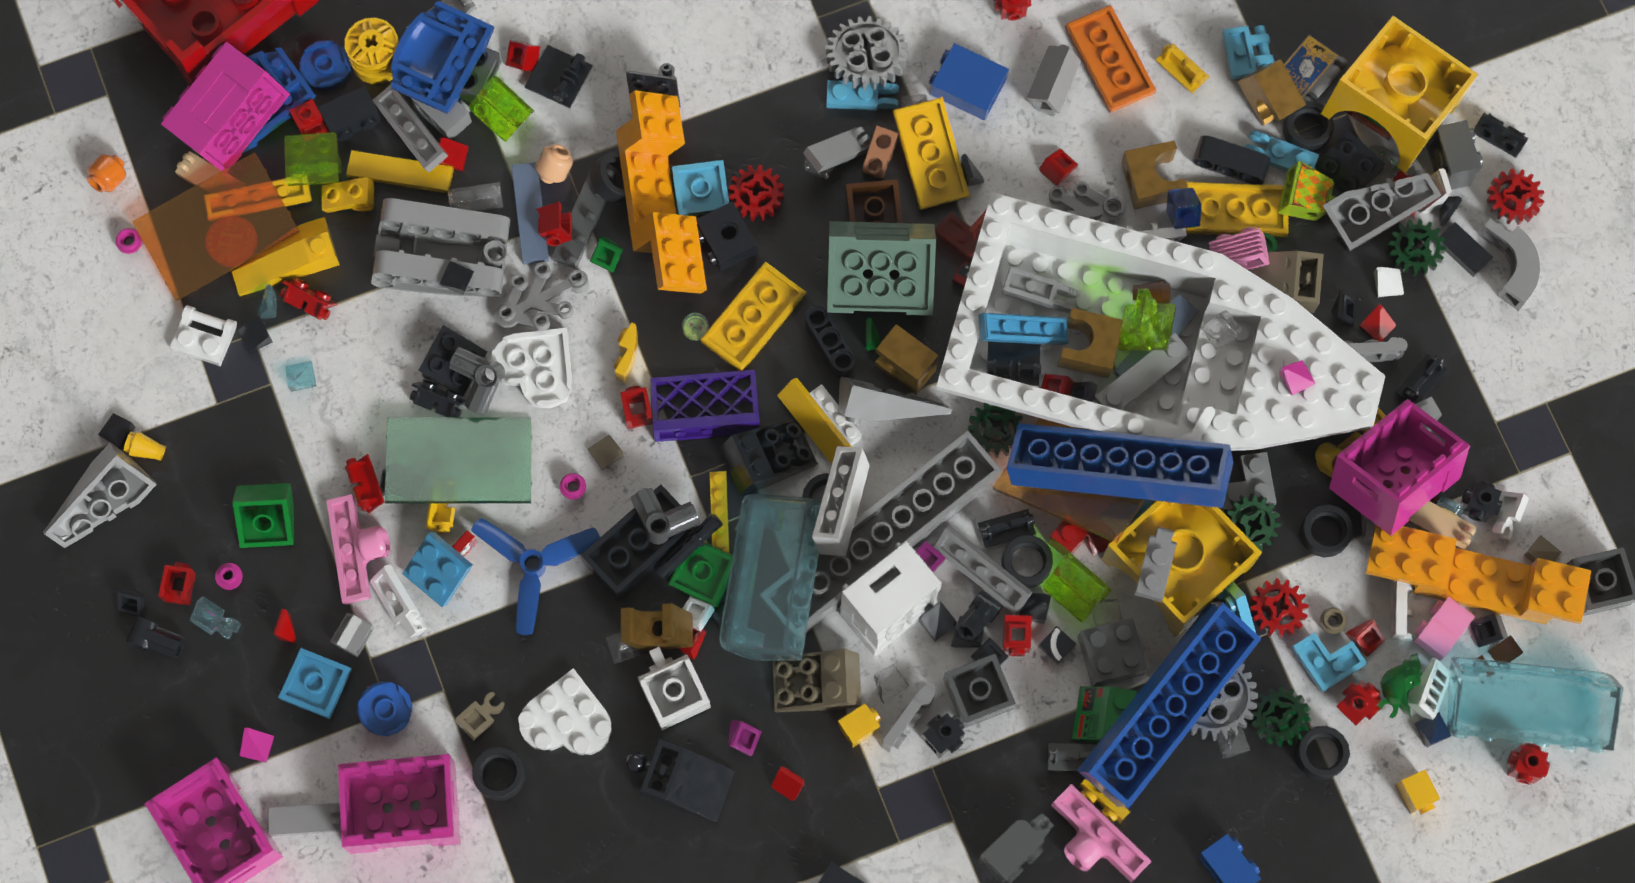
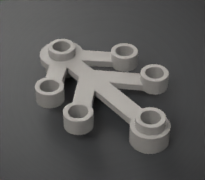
M1084 181L1076 183L1074 195L1079 199L1088 198L1097 206L1088 207L1066 194L1059 186L1052 187L1049 192V200L1054 204L1062 203L1070 208L1072 211H1067L1068 213L1090 219L1101 216L1099 221L1105 223L1121 219L1126 211V204L1122 198L1115 195L1104 197L1091 189ZM1083 187L1086 189V192L1079 193L1077 188ZM1059 192L1061 197L1054 198L1052 193ZM1115 206L1117 211L1110 212L1108 207Z
M540 262L534 268L536 277L528 298L519 303L522 291L528 287V281L523 274L514 275L511 279L513 288L507 303L500 305L495 311L494 316L497 324L509 329L519 323L535 327L539 331H545L550 327V320L545 313L559 315L562 319L571 318L574 310L570 302L562 301L556 304L547 301L569 290L574 293L585 292L589 287L587 274L581 270H574L568 275L567 280L542 292L546 280L551 276V269L546 262ZM547 269L545 273H539L540 270ZM576 278H581L579 281H573ZM518 281H524L521 285H516ZM569 308L567 312H561L562 309ZM530 310L545 312L538 313L535 316L524 314ZM540 320H546L543 324H537Z

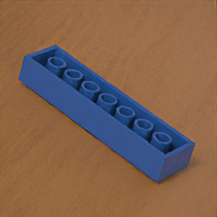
M1018 423L1007 464V471L1011 485L1223 508L1233 459L1230 444Z
M1210 602L1077 771L1113 804L1129 808L1262 638L1224 603Z

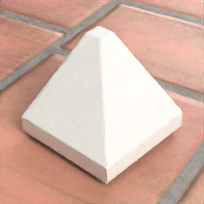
M1376 268L1374 278L1377 297L1404 294L1400 269Z

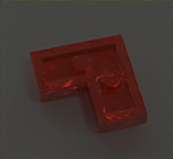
M986 210L971 227L950 211L935 229V234L972 262Z

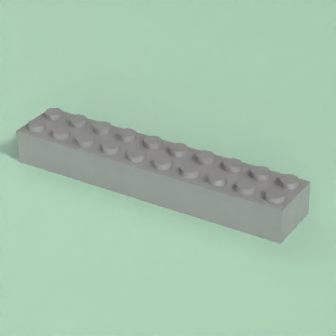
M967 430L855 519L846 556L820 554L817 549L760 595V602L795 643L841 606L842 591H844L843 585L845 583L850 586L894 552L896 550V543L899 542L903 545L907 541L912 548L999 480L1002 473L1001 468Z

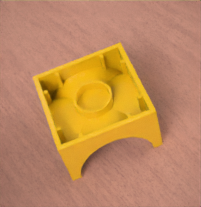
M1392 16L1339 80L1321 114L1330 119L1335 113L1340 111H1355L1376 120L1395 140L1400 156L1397 167L1406 173L1449 113L1453 114L1478 74L1395 16Z
M1156 501L1108 545L1101 560L1108 567L1114 566L1119 568L1138 583L1150 535H1156L1158 526L1174 531L1172 541L1177 542L1163 600L1162 602L1153 601L1165 616L1168 630L1176 637L1217 595L1240 575L1245 574L1254 565L1262 552L1218 507Z

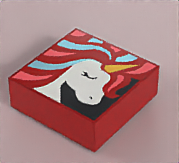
M465 531L452 547L465 557L478 542L473 534Z

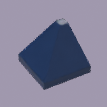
M1440 712L1437 713L1433 720L1425 718L1414 723L1427 748L1451 737Z

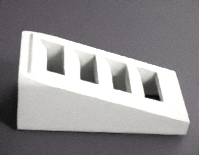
M1444 168L1437 170L1430 176L1442 196L1419 209V213L1424 214L1438 211L1452 192Z
M1432 658L1421 675L1422 683L1419 686H1415L1407 698L1409 706L1421 717L1432 720L1437 715L1452 675L1437 658ZM1437 670L1441 673L1440 678L1436 675Z

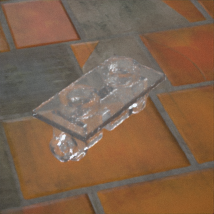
M500 182L450 189L448 193L449 203L452 208L480 211L503 207Z

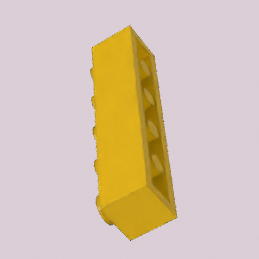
M726 471L710 472L711 513L715 514L723 523V526L712 534V545L729 553Z

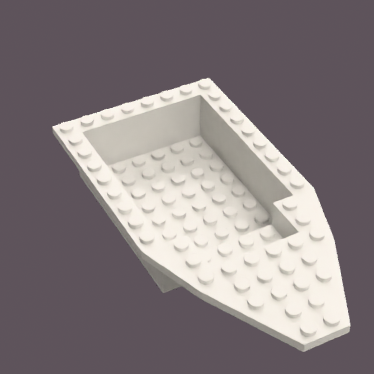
M991 192L936 390L1082 430L1180 439L1183 434L1191 433L1204 409L1211 406L1215 410V416L1200 441L1230 444L1231 451L1256 450L1371 429L1374 426L1385 375L1293 298L1221 253ZM1009 267L1059 281V284L1075 288L1078 291L1077 298H1068L1058 293L1055 296V299L1072 304L1075 309L1123 320L1114 366L1109 378L1057 367L1063 348L1081 351L1089 347L1088 337L1083 332L1069 328V344H1041L1039 386L1027 385L987 374L988 341L980 340L979 314L996 313L1067 318V320L1070 314L1058 311L1053 307H1044L1001 293ZM1159 281L1170 283V304L1180 295L1199 310L1198 314L1179 335V338L1191 351V354L1121 410L1098 404L1095 400L1090 402L1041 388L1045 373L1069 376L1074 382H1094L1098 385L1096 396L1118 378L1113 374L1114 371L1170 305L1163 304L1162 307L1141 301H1133V285ZM1303 360L1316 384L1291 396L1279 375V371L1286 365Z

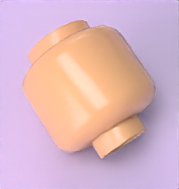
M553 144L543 148L535 164L536 171L542 181L552 184L553 182L560 183L565 180L573 165L571 153L566 147Z

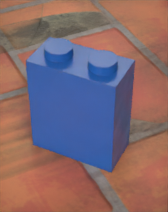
M954 43L950 51L946 49L940 60L942 66L939 72L935 70L928 84L931 85L930 95L935 98L943 97L944 102L985 121L1008 78L1009 69Z

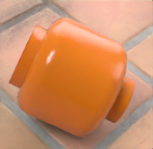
M102 154L87 168V181L98 192H112L126 178L125 164L116 155Z

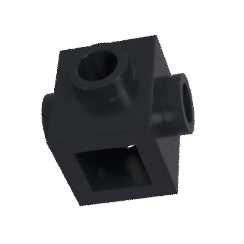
M1484 481L1476 482L1471 488H1466L1461 499V502L1464 503L1461 514L1468 516L1474 521L1486 523L1493 515H1498L1503 501L1499 500L1502 491L1495 489V486L1491 483Z
M946 713L941 717L938 714L927 723L929 729L921 737L935 755L941 758L946 752L950 751L952 754L964 744L961 739L965 735L963 731L965 726L955 715L951 717ZM941 732H947L949 736H944Z

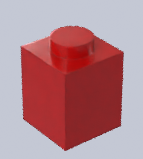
M1067 516L1050 535L1048 544L1068 560L1085 541L1088 532Z

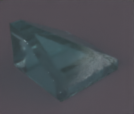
M271 285L266 286L258 311L261 319L275 318L277 294Z
M312 361L286 366L287 384L291 392L317 386Z

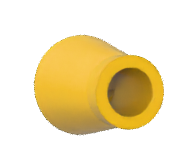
M130 431L123 451L129 453V456L161 461L166 446L161 445L139 431L137 433Z

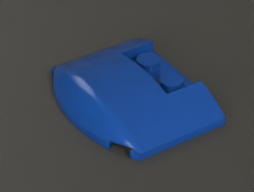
M438 1L434 3L436 8L425 14L423 12L420 13L401 37L391 66L393 77L391 88L448 114L459 100L460 93L480 56L484 54L494 31V26Z
M276 48L278 52L264 53L261 51L248 56L250 60L265 70L290 95L276 113L269 118L242 153L256 147L259 140L291 118L292 115L289 110L316 97L282 48Z

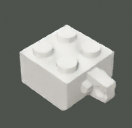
M659 647L649 651L655 665L649 667L650 672L637 678L661 731L711 708L710 701L687 654L673 661L671 657L665 659Z

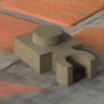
M494 692L486 695L482 706L475 701L455 719V722L473 741L494 723V719L490 715L498 714L504 708L505 704L503 702L496 707L490 705L489 701L494 698Z

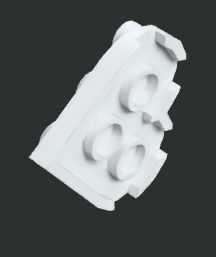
M567 327L511 334L502 338L503 340L497 344L495 350L493 349L491 361H498L505 370L504 378L500 382L510 386H521L523 396L531 406L552 408L568 401L572 391L573 376Z
M574 668L532 699L523 708L518 718L520 732L524 740L533 748L551 751L564 746L571 753L593 755L605 747L609 742L612 732L611 720L606 710Z

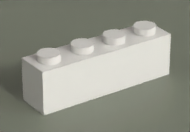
M840 446L836 448L812 535L820 554L846 556L870 467L863 448Z

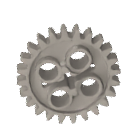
M871 16L868 17L867 22H863L861 17H858V23H854L849 19L847 27L839 24V31L833 30L832 37L828 38L826 63L829 64V71L835 72L836 79L843 77L844 85L851 81L853 82L852 86L854 89L858 84H862L863 90H866L867 85H871L876 90L877 83L886 87L887 79L894 83L895 75H902V68H906L908 60V42H904L905 35L899 34L898 27L891 29L890 21L883 25L881 18L876 22H872ZM862 36L866 37L868 56L871 57L870 64L872 70H869L868 68L866 50L864 49V41Z
M1244 664L1240 665L1222 688L1218 698L1211 702L1207 714L1204 717L1201 716L1193 725L1191 735L1194 736L1199 730L1202 732L1203 740L1208 733L1212 734L1213 741H1216L1217 733H1221L1223 738L1227 739V731L1230 730L1233 734L1237 735V725L1246 728L1247 724L1244 718L1253 719V714L1249 710H1256L1257 704L1250 700L1258 699V693L1251 692V690L1256 688V682H1248L1252 677V673H1242L1245 668ZM1229 686H1234L1239 689L1240 693L1231 697L1224 690ZM1216 709H1221L1226 712L1227 716L1222 720H1217L1211 713Z

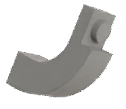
M1490 218L1478 235L1504 253L1511 269L1507 284L1497 296L1519 311L1535 290L1539 280L1540 261L1538 252L1532 240L1520 227L1517 226L1513 233H1510L1504 224Z

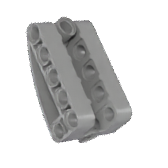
M394 198L384 199L378 234H376L373 254L375 258L371 284L380 288L428 294L499 296L502 290L510 219L506 216ZM495 251L501 258L497 260L491 259L487 253ZM450 261L474 271L464 295L439 285Z

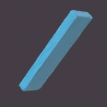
M982 313L978 315L981 341L1046 345L1069 344L1067 318Z

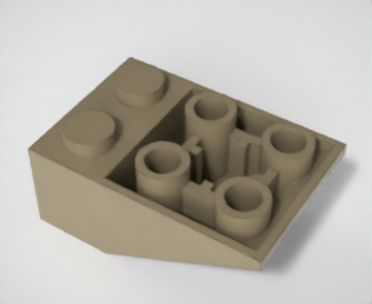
M1303 251L1268 252L1269 265L1248 270L1293 298L1308 312L1314 313L1320 303L1324 254Z
M843 648L772 658L774 712L840 710L862 706L859 653Z

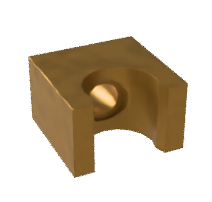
M1281 59L1266 64L1237 81L1262 126L1274 119L1280 121L1306 105Z
M1175 140L1124 152L1121 164L1134 210L1184 199L1188 189L1186 179L1167 181L1162 179L1155 170L1157 165L1169 163L1173 160L1177 150Z
M1071 308L1067 327L1083 332L1088 337L1089 347L1081 351L1063 348L1057 367L1109 378L1114 366L1123 320Z
M896 324L877 347L876 353L880 356L875 361V365L913 394L917 395L935 373L939 355Z
M671 603L662 604V611L654 612L638 611L634 608H621V642L643 652L657 647L660 650L693 647V614Z

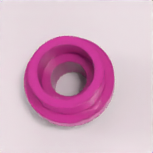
M123 229L116 237V246L124 254H133L141 248L142 237L135 229ZM128 239H134L131 245H125Z
M567 474L560 482V491L567 499H579L586 491V482L579 474ZM572 483L578 485L575 491H570L568 487Z
M233 563L221 565L215 574L217 584L225 590L237 588L243 579L241 569ZM227 572H233V577L230 580L224 579V575Z

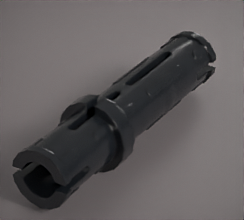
M710 513L700 525L689 530V535L654 567L656 573L666 580L696 549L707 544V539L723 526L721 520L715 514Z

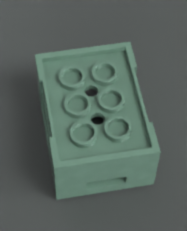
M829 221L827 313L883 311L906 312V315H933L936 252L935 225ZM866 269L873 271V275L869 278L863 275V271ZM892 270H897L900 274L897 278H891L889 273Z

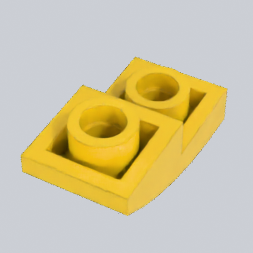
M632 322L628 329L624 328L618 337L619 349L624 356L619 355L613 367L616 369V379L623 383H626L630 376L637 354L638 333L636 324Z

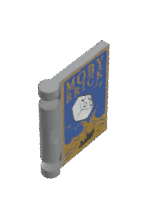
M1308 35L1284 63V66L1304 101H1313L1307 95L1310 94L1314 99H1318L1341 72L1340 68L1333 64L1337 62L1340 67L1344 68L1348 62L1345 58L1340 57L1318 40Z

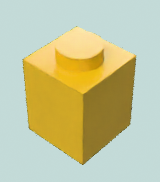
M865 703L838 720V727L853 748L880 730L879 722L882 720L873 707L869 709Z
M1426 769L1395 784L1410 814L1419 811L1420 815L1435 809L1433 803L1441 799Z

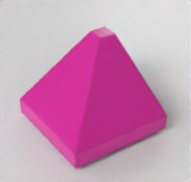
M1303 360L1286 365L1279 371V375L1291 396L1316 384Z
M245 727L240 756L267 763L274 736Z

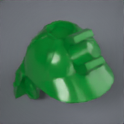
M1418 653L1412 654L1401 665L1389 669L1380 682L1383 697L1386 699L1378 704V707L1381 708L1379 711L1383 709L1384 705L1390 704L1393 707V712L1389 717L1392 719L1396 717L1399 709L1411 718V710L1407 699L1408 693L1415 686H1419L1422 683L1421 675L1423 674Z

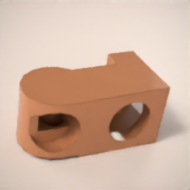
M876 126L862 173L879 179L883 178L888 162L891 160L894 149L897 146L899 133Z

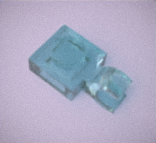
M204 596L197 601L189 620L212 635L217 631L226 639H230L233 632L237 633L241 626L238 620L223 617L225 610Z

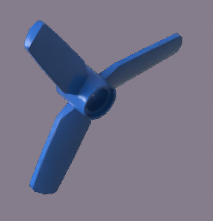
M483 518L478 519L471 528L475 535L506 559L520 563L524 573L519 583L516 632L520 635H531L534 631L541 589L539 577L545 573L546 566H558L581 555L600 538L597 530L592 527L548 544L539 552L534 549L526 550L521 542ZM530 559L540 561L539 566L533 570L526 568V563Z

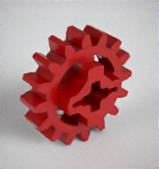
M749 165L748 172L746 173L740 169V177L733 176L732 183L734 185H729L728 189L729 193H731L729 195V202L733 201L737 210L741 209L742 218L749 214L751 221H754L755 216H759L763 221L766 213L773 217V208L780 210L781 203L779 201L784 200V193L781 192L784 190V184L778 183L780 176L777 174L772 177V169L769 168L764 172L762 165H759L757 170H754ZM764 180L768 182L771 186H767ZM755 190H759L758 195H753ZM742 200H746L749 203V206L746 205Z
M1512 168L1507 175L1502 171L1498 178L1494 177L1490 183L1492 186H1489L1486 192L1491 195L1486 202L1493 204L1490 212L1497 211L1499 213L1497 216L1498 220L1504 216L1507 218V224H1510L1514 219L1517 225H1520L1523 218L1525 221L1530 222L1533 215L1537 216L1540 212L1539 207L1544 204V200L1540 199L1544 194V190L1537 189L1541 182H1533L1532 178L1534 175L1532 173L1526 177L1524 176L1523 169L1518 174H1515ZM1504 184H1507L1506 188L1503 189L1502 192H1499L1500 187ZM1531 201L1530 207L1524 210L1525 204Z
M1279 578L1274 580L1273 585L1267 580L1263 584L1264 589L1261 587L1256 588L1255 593L1258 596L1250 598V602L1255 605L1251 606L1249 610L1251 613L1256 614L1252 620L1253 622H1260L1259 631L1264 628L1268 629L1267 636H1271L1274 631L1277 632L1278 638L1283 637L1284 631L1291 636L1294 633L1293 627L1299 630L1303 626L1299 620H1306L1308 616L1302 612L1309 607V604L1302 603L1306 595L1297 594L1298 585L1290 588V580H1286L1283 585L1280 584ZM1271 592H1278L1274 597H1264ZM1289 597L1293 600L1295 605H1292ZM1280 599H1281L1280 605H1281V610H1282V611H1281V613H1279V615L1276 617L1277 607H1276L1275 605H1276V604L1280 601ZM1262 611L1266 613L1269 620L1265 618ZM1283 619H1292V621L1287 624L1279 625L1280 621Z

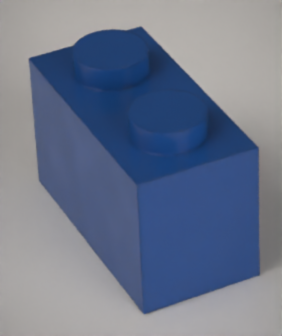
M1228 834L1197 856L1217 883H1256L1261 880L1258 875L1260 870L1251 859L1247 861L1241 853L1243 847L1235 837L1230 838Z

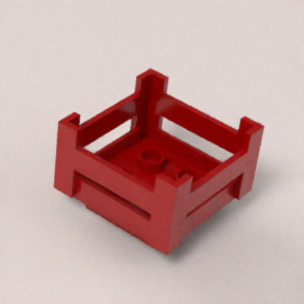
M112 0L119 8L123 5L175 62L183 79L190 86L196 80L195 76L204 65L207 66L213 59L211 56L226 41L242 54H245L294 14L300 17L319 2V0Z

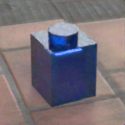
M1193 187L1168 190L1166 213L1173 227L1181 229L1200 226L1202 204Z

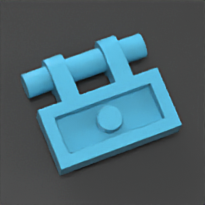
M1264 25L1255 27V35H1250L1248 26L1223 29L1222 37L1231 80L1244 78L1257 70V67L1274 62L1273 55H1270L1268 46L1270 44L1269 34H1266ZM1252 46L1259 48L1260 56H1254Z

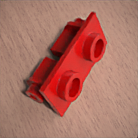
M294 278V280L283 281V284L288 286V288L285 287L281 291L280 297L283 298V301L298 309H301L304 302H307L304 312L318 320H327L331 313L328 308L338 304L330 300L331 295L321 290L315 292L309 289V284L303 280Z
M366 454L358 461H356V458L346 460L345 470L347 471L350 483H358V486L352 488L357 506L361 507L362 511L367 510V513H371L385 503L370 456Z

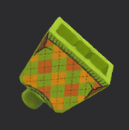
M1298 161L1287 169L1278 213L1312 221L1318 220L1326 214L1323 205L1336 198L1331 195L1334 185L1333 180L1305 163Z

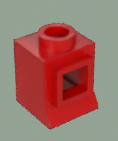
M313 99L289 110L305 143L329 132Z
M560 202L536 208L540 214V218H538V234L546 240L548 245L559 246L572 240V214L570 212L561 214Z
M631 386L626 388L625 391L620 392L627 429L653 424L646 387ZM642 402L644 413L631 415L629 404Z
M175 562L174 566L165 565L158 595L164 602L191 605L196 573L190 569V565ZM176 578L185 579L183 591L173 590Z
M1004 616L1002 650L1009 652V656L1021 657L1025 656V653L1030 652L1032 616ZM1012 628L1025 629L1024 641L1011 640Z

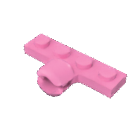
M350 494L326 500L342 603L347 605L371 599L366 566L371 560L389 555L390 540L388 534L381 526L366 529L360 528L354 495Z
M1072 784L1052 803L1051 806L1077 831L1076 836L1064 848L1065 856L1076 868L1087 871L1100 858H1105L1132 882L1151 862L1141 850Z

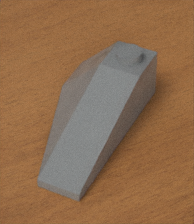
M1426 173L1344 192L1324 204L1323 208L1348 252L1442 195L1429 174Z
M843 376L840 378L839 412L846 416V421L860 424L861 420L874 422L946 415L952 412V408L944 403L914 395L907 398L906 394L893 389H886V392H881L882 389L874 386L872 383Z
M109 443L90 464L43 533L66 548L93 532L94 527L106 520L111 521L116 518V514L128 507L133 508L138 505L156 486V482L130 456L112 443Z

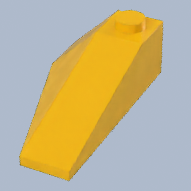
M325 217L300 224L246 263L233 270L232 275L239 296L241 297L282 284L283 281L294 280V278L304 277L340 265Z

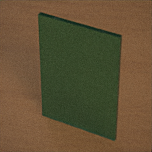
M387 417L386 478L384 482L385 504H531V486L533 484L531 481V418Z

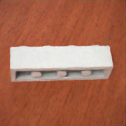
M822 384L810 392L811 396L851 446L862 439L860 431L852 422L845 420L846 416L839 412V405Z

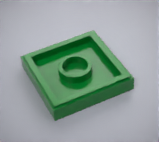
M707 543L703 547L700 546L691 556L674 570L668 584L713 607H718L739 558Z

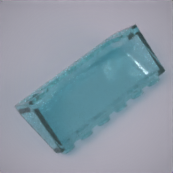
M748 494L743 498L719 635L720 644L724 650L752 661L802 660L819 555L812 535L822 503L821 500L769 494Z
M1453 657L1451 658L1449 674L1447 730L1452 736L1463 739L1468 738V735L1479 736V739L1484 741H1495L1498 738L1506 739L1507 742L1512 744H1522L1523 741L1533 742V744L1540 747H1549L1550 744H1555L1567 750H1577V747H1583L1595 753H1604V750L1613 751L1623 687L1614 676L1603 672Z

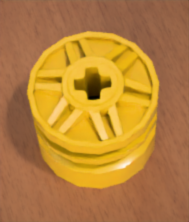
M365 18L356 22L348 30L345 37V51L355 75L362 81L370 84H384L393 80L391 66L399 43L395 29L387 21L379 18Z

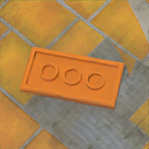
M1112 5L1065 25L1068 35L1110 113L1156 93V88Z

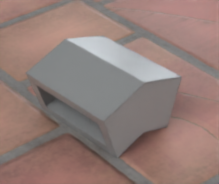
M346 613L330 642L358 658L375 628L354 614Z

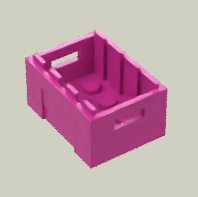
M227 41L224 45L218 47L211 56L213 59L207 66L204 65L195 76L196 80L194 83L186 87L178 97L180 99L174 107L171 106L162 117L163 121L161 123L162 126L225 175L241 157L242 152L269 118L276 113L290 95L265 70Z
M1407 399L1337 455L1329 489L1392 536L1409 521L1410 516L1439 492H1445L1461 478L1470 445ZM1423 424L1427 426L1429 429H1431L1433 432H1435L1437 435H1439L1441 438H1443L1446 442H1443L1441 439H1439L1437 436H1435L1433 433H1431L1429 430L1423 427ZM1407 469L1410 473L1404 474L1400 470ZM1383 484H1391L1392 488H1386Z
M449 754L338 764L342 848L348 853L378 852V849L426 844H431L433 847L460 844L456 763ZM413 801L421 803L419 810L413 811L411 809ZM391 803L393 805L391 813L384 812L383 807L385 804Z
M218 758L213 759L145 803V806L192 883H244L283 858L272 837L263 830L240 793L241 787L230 769ZM209 817L216 818V824L212 827L206 824ZM227 839L230 841V847L223 850L220 844L223 840Z

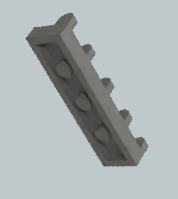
M606 169L607 177L614 185L616 180L615 172ZM590 171L571 212L572 240L556 246L552 255V261L577 269L606 203V200L602 199L595 192L590 180Z

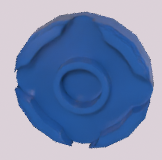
M323 40L309 45L304 50L305 53L302 55V58H300L301 75L307 84L314 89L323 91L335 89L347 80L351 71V64L345 48L333 41Z
M381 681L370 685L362 692L357 705L360 723L369 732L381 736H391L399 733L407 726L412 712V702L409 695L401 686L393 682Z

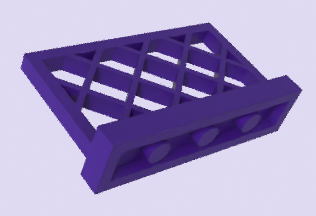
M755 370L650 378L655 442L725 437L760 428ZM739 379H751V385L745 392L734 385ZM713 381H721L726 385L718 394L708 388ZM687 383H694L700 387L692 396L682 390ZM668 385L673 391L666 398H663L657 393L656 386ZM730 389L740 396L732 405L722 398ZM703 391L714 398L706 407L696 401ZM677 393L687 400L680 409L670 403ZM743 400H746L753 406V412L741 413L736 408ZM719 402L728 410L723 415H715L710 409ZM691 404L701 410L697 417L690 418L683 412ZM665 406L675 413L670 419L659 420L658 413Z

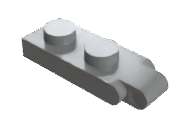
M1158 526L1156 535H1150L1135 595L1162 602L1177 542L1172 541L1173 530Z

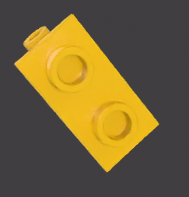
M1168 43L1163 48V53L1155 60L1191 94L1210 78L1174 43Z
M433 477L429 508L426 516V529L443 535L444 533H449L450 528H453L455 508L448 507V504L456 503L459 489L456 479L447 478L444 481L438 477Z

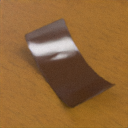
M1511 635L1488 650V653L1500 669L1524 653ZM1483 655L1476 658L1485 673L1491 676L1494 671Z

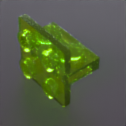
M494 76L468 106L469 110L504 142L534 112L498 76Z
M336 133L285 136L287 186L327 184L339 181V173H342V162L338 155Z
M1138 289L1136 303L1126 304L1124 307L1118 350H1167L1176 313L1175 304H1157L1156 299L1152 298L1149 289Z
M1069 552L1064 555L1043 586V590L1051 595L1053 599L1080 622H1084L1094 607L1108 597L1112 591L1105 582Z

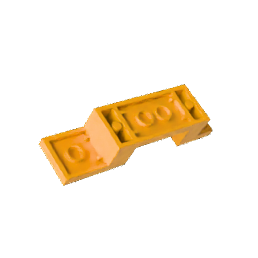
M635 90L629 94L633 119L616 130L633 251L653 254L658 290L701 294L707 290L696 216L676 214L668 155L685 144L678 96Z
M1375 524L1365 574L1414 585L1413 594L1443 601L1450 597L1460 605L1544 625L1552 618L1576 624L1582 622L1591 570L1537 558L1531 565L1463 550L1455 548L1456 538L1402 526L1390 536Z

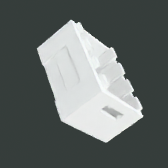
M907 541L903 545L899 542L896 543V550L852 585L848 586L846 583L843 585L844 591H842L840 615L873 656L917 623L919 617L938 602L936 599L942 583ZM892 567L895 569V571L892 574H890L882 582L876 585L873 589L870 588V585L873 582H875L878 578L884 575Z

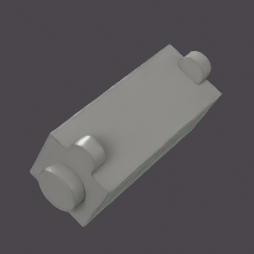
M1067 45L1048 46L1027 96V99L1038 111L1045 112L1049 116H1055V113H1060L1081 62L1071 47Z

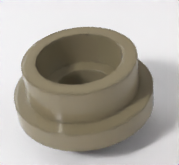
M1332 607L1322 612L1319 623L1326 633L1335 635L1345 629L1347 618L1342 610ZM1330 617L1337 620L1336 626L1329 624L1328 619Z

